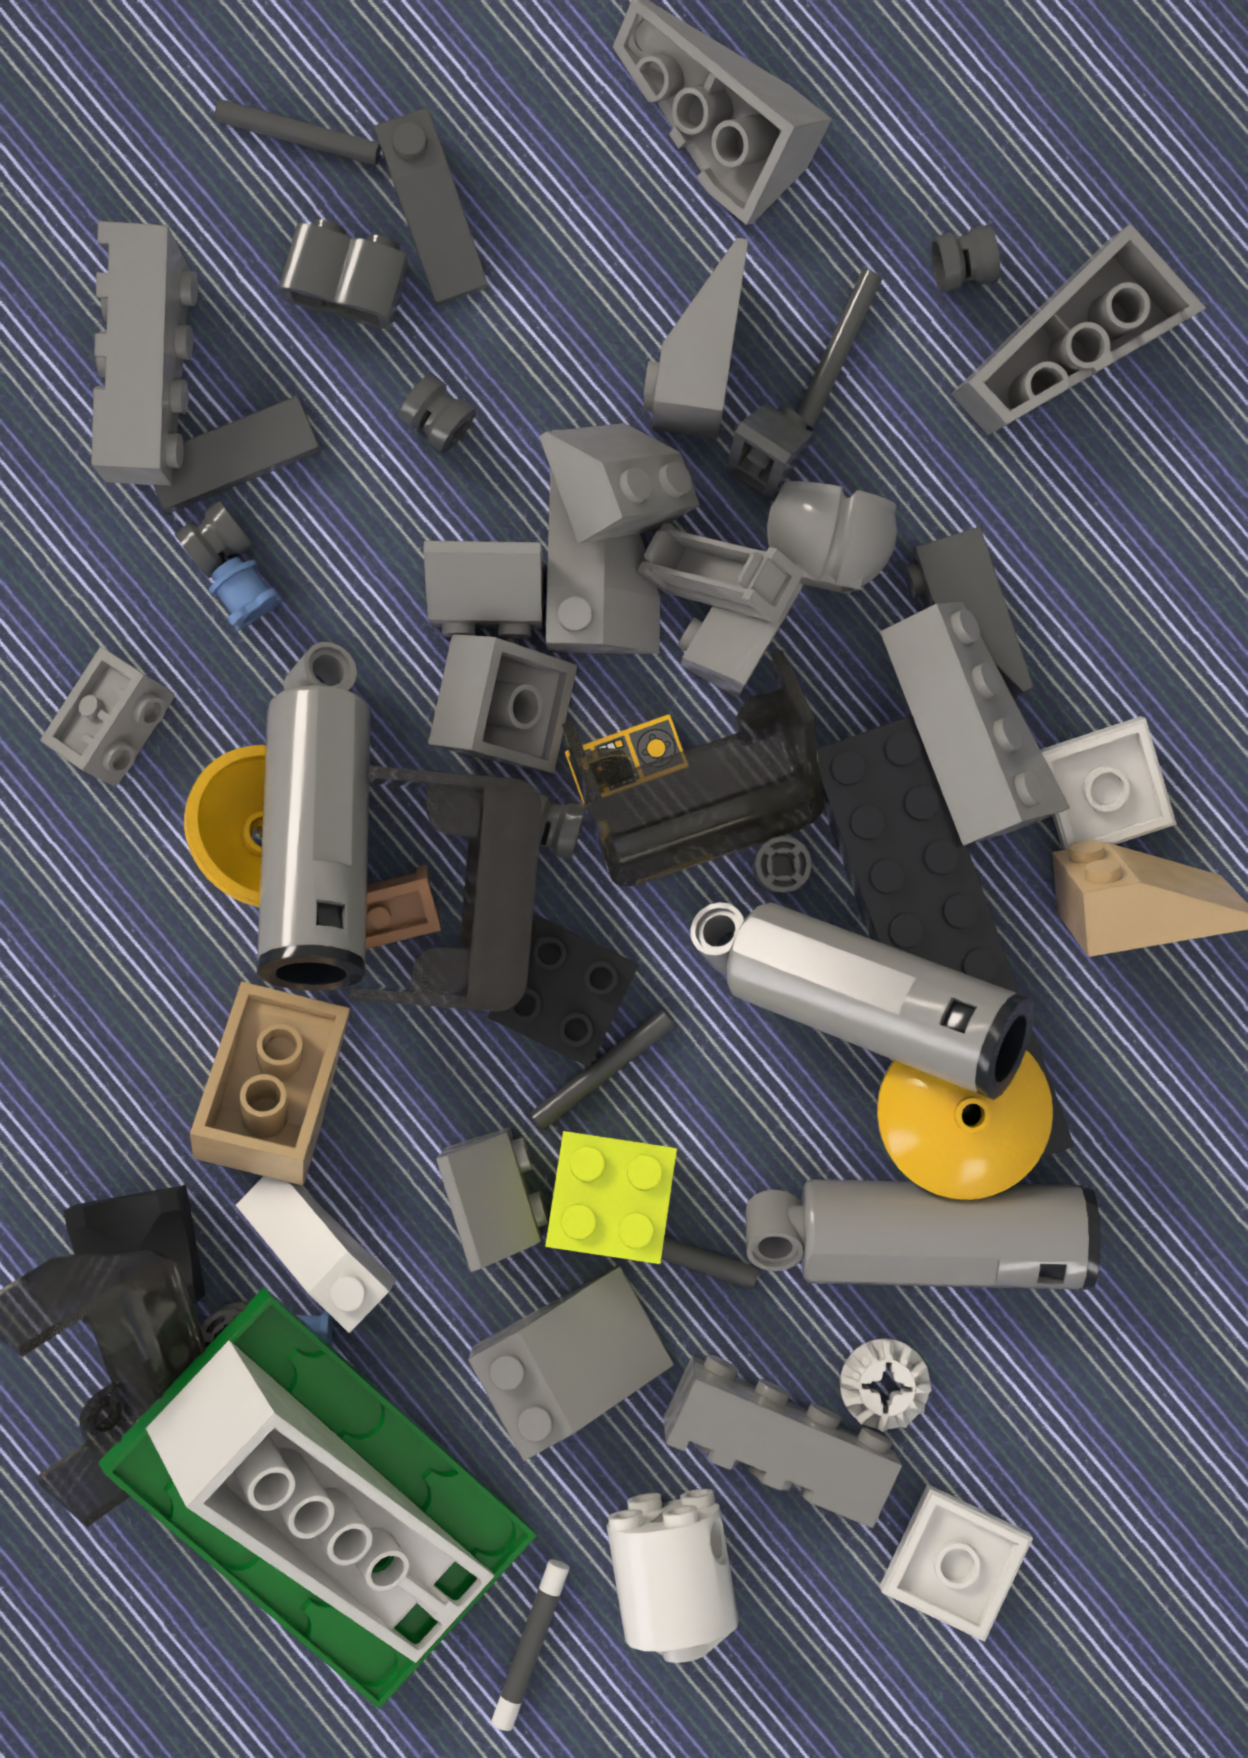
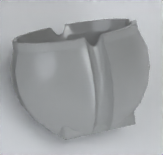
M786 481L784 484H781L780 492L770 508L767 523L769 547L777 548L804 572L799 581L801 584L849 594L860 590L887 565L894 551L898 534L895 515L897 505L886 498L856 490L851 497L847 498L841 486L807 481Z

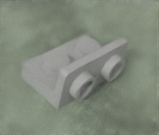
M100 646L40 741L82 771L112 786H117L125 773L132 767L136 756L156 725L164 717L165 711L174 699L175 694Z

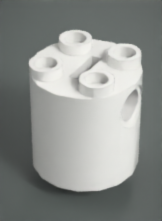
M712 1489L688 1491L680 1495V1499L666 1502L661 1501V1495L658 1493H647L631 1497L627 1500L629 1510L609 1515V1522L607 1524L625 1642L634 1649L656 1651L667 1662L680 1663L699 1659L733 1632L739 1622L720 1505L715 1502Z

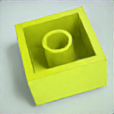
M563 1131L545 1247L660 1264L677 1148Z

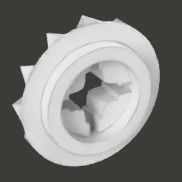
M876 1339L859 1346L846 1360L840 1377L842 1399L849 1412L861 1425H867L882 1432L898 1427L907 1428L910 1421L918 1414L924 1413L928 1395L932 1391L928 1369L923 1359L913 1348L893 1339ZM886 1362H889V1369L894 1381L902 1383L904 1387L908 1388H901L900 1391H891L889 1400H886V1407H883L879 1392L868 1385H862V1383L871 1384L872 1381H881L883 1372L886 1371Z

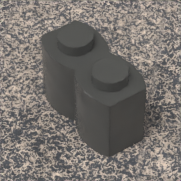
M323 219L314 220L313 225L297 223L279 285L284 300L311 310L339 315L364 325L391 330L409 269L407 254L399 250V244L380 235H368L367 240L351 238L345 235L346 230L343 227Z

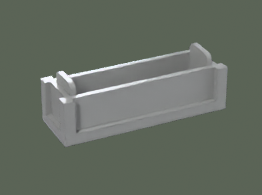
M665 522L660 530L655 533L644 554V558L647 561H642L637 570L664 593L777 623L804 573L777 548L769 547L766 552L680 532L672 524Z

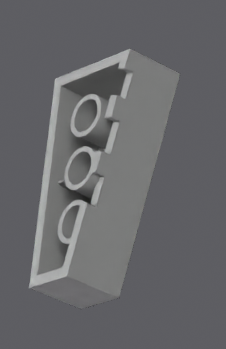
M98 221L97 243L105 245L109 252L108 273L97 272L96 297L101 298L102 315L107 323V331L95 333L94 356L96 357L98 374L101 378H105V386H96L93 389L91 465L105 482L172 486L173 468H181L184 456L183 438L181 434H177L179 414H185L188 408V384L185 379H182L183 359L190 360L193 353L192 327L187 325L188 306H195L197 303V274L195 271H190L168 225Z
M1130 223L1107 240L951 395L989 435L1203 311L1206 307Z
M963 602L936 603L880 631L963 846L1014 832L1070 809L980 635L979 625L975 617L967 610Z
M693 1355L691 1356L663 1416L667 1445L685 1451L689 1441L696 1443V1446L708 1455L707 1459L716 1465L731 1470L733 1466L738 1465L739 1461L749 1465V1472L765 1485L780 1491H789L794 1483L803 1487L800 1495L808 1502L868 1527H874L902 1467L895 1451L891 1450L893 1445L891 1440L865 1427H862L859 1434L839 1425L841 1422L840 1416L820 1405L811 1403L808 1410L788 1401L789 1392L772 1382L759 1379L757 1385L743 1380L736 1376L739 1371L737 1367L719 1357L708 1355L706 1361H703Z

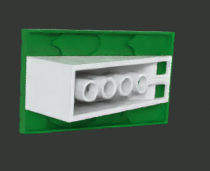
M263 1287L246 1305L247 1308L241 1311L208 1345L202 1355L200 1354L163 1393L162 1398L156 1400L121 1437L122 1440L119 1443L117 1442L98 1463L108 1478L380 1709L534 1540L537 1534L512 1507L471 1473L461 1461L388 1399L377 1386L336 1352L325 1339Z

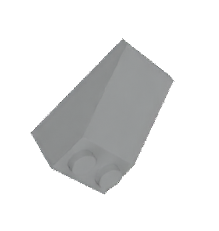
M736 238L662 343L660 362L648 361L643 411L653 412L652 430L718 439L748 239Z
M620 1264L473 1345L468 1358L523 1462L574 1434L674 1365Z

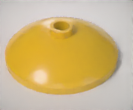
M266 745L241 747L221 755L209 764L193 785L187 798L184 812L186 841L190 853L202 873L225 894L256 907H259L262 846L254 842L252 834H262Z
M1027 1050L1012 1082L1003 1094L995 1100L893 1060L884 1075L878 1093L877 1120L886 1151L896 1166L910 1180L925 1190L943 1197L972 1200L989 1197L1007 1190L1022 1180L1033 1169L1043 1154L1049 1140L1053 1120V1105L1046 1077L1037 1061ZM969 1104H977L981 1110L980 1120L974 1125H965L962 1120L963 1109Z

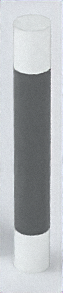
M549 1559L492 1717L491 1723L501 1730L511 1731L513 1729L570 1567L561 1561Z

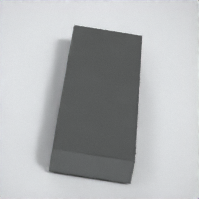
M297 395L184 441L183 463L181 468H173L172 486H153L163 510L169 514L316 454L321 449L301 400Z

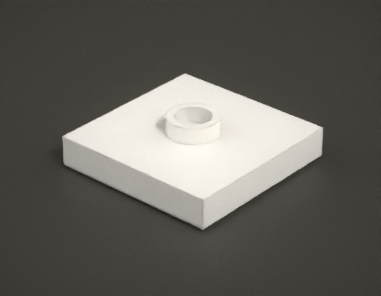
M1140 716L1040 749L1070 809L1052 816L1062 850L1069 849L1071 844L1082 840H1097L1102 843L1118 844L1176 825L1146 718Z
M927 1484L879 1587L882 1593L985 1642L1033 1537L1029 1532Z

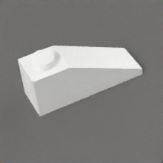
M263 1176L236 1204V1207L306 1292L348 1333L384 1298L397 1280L298 1184Z

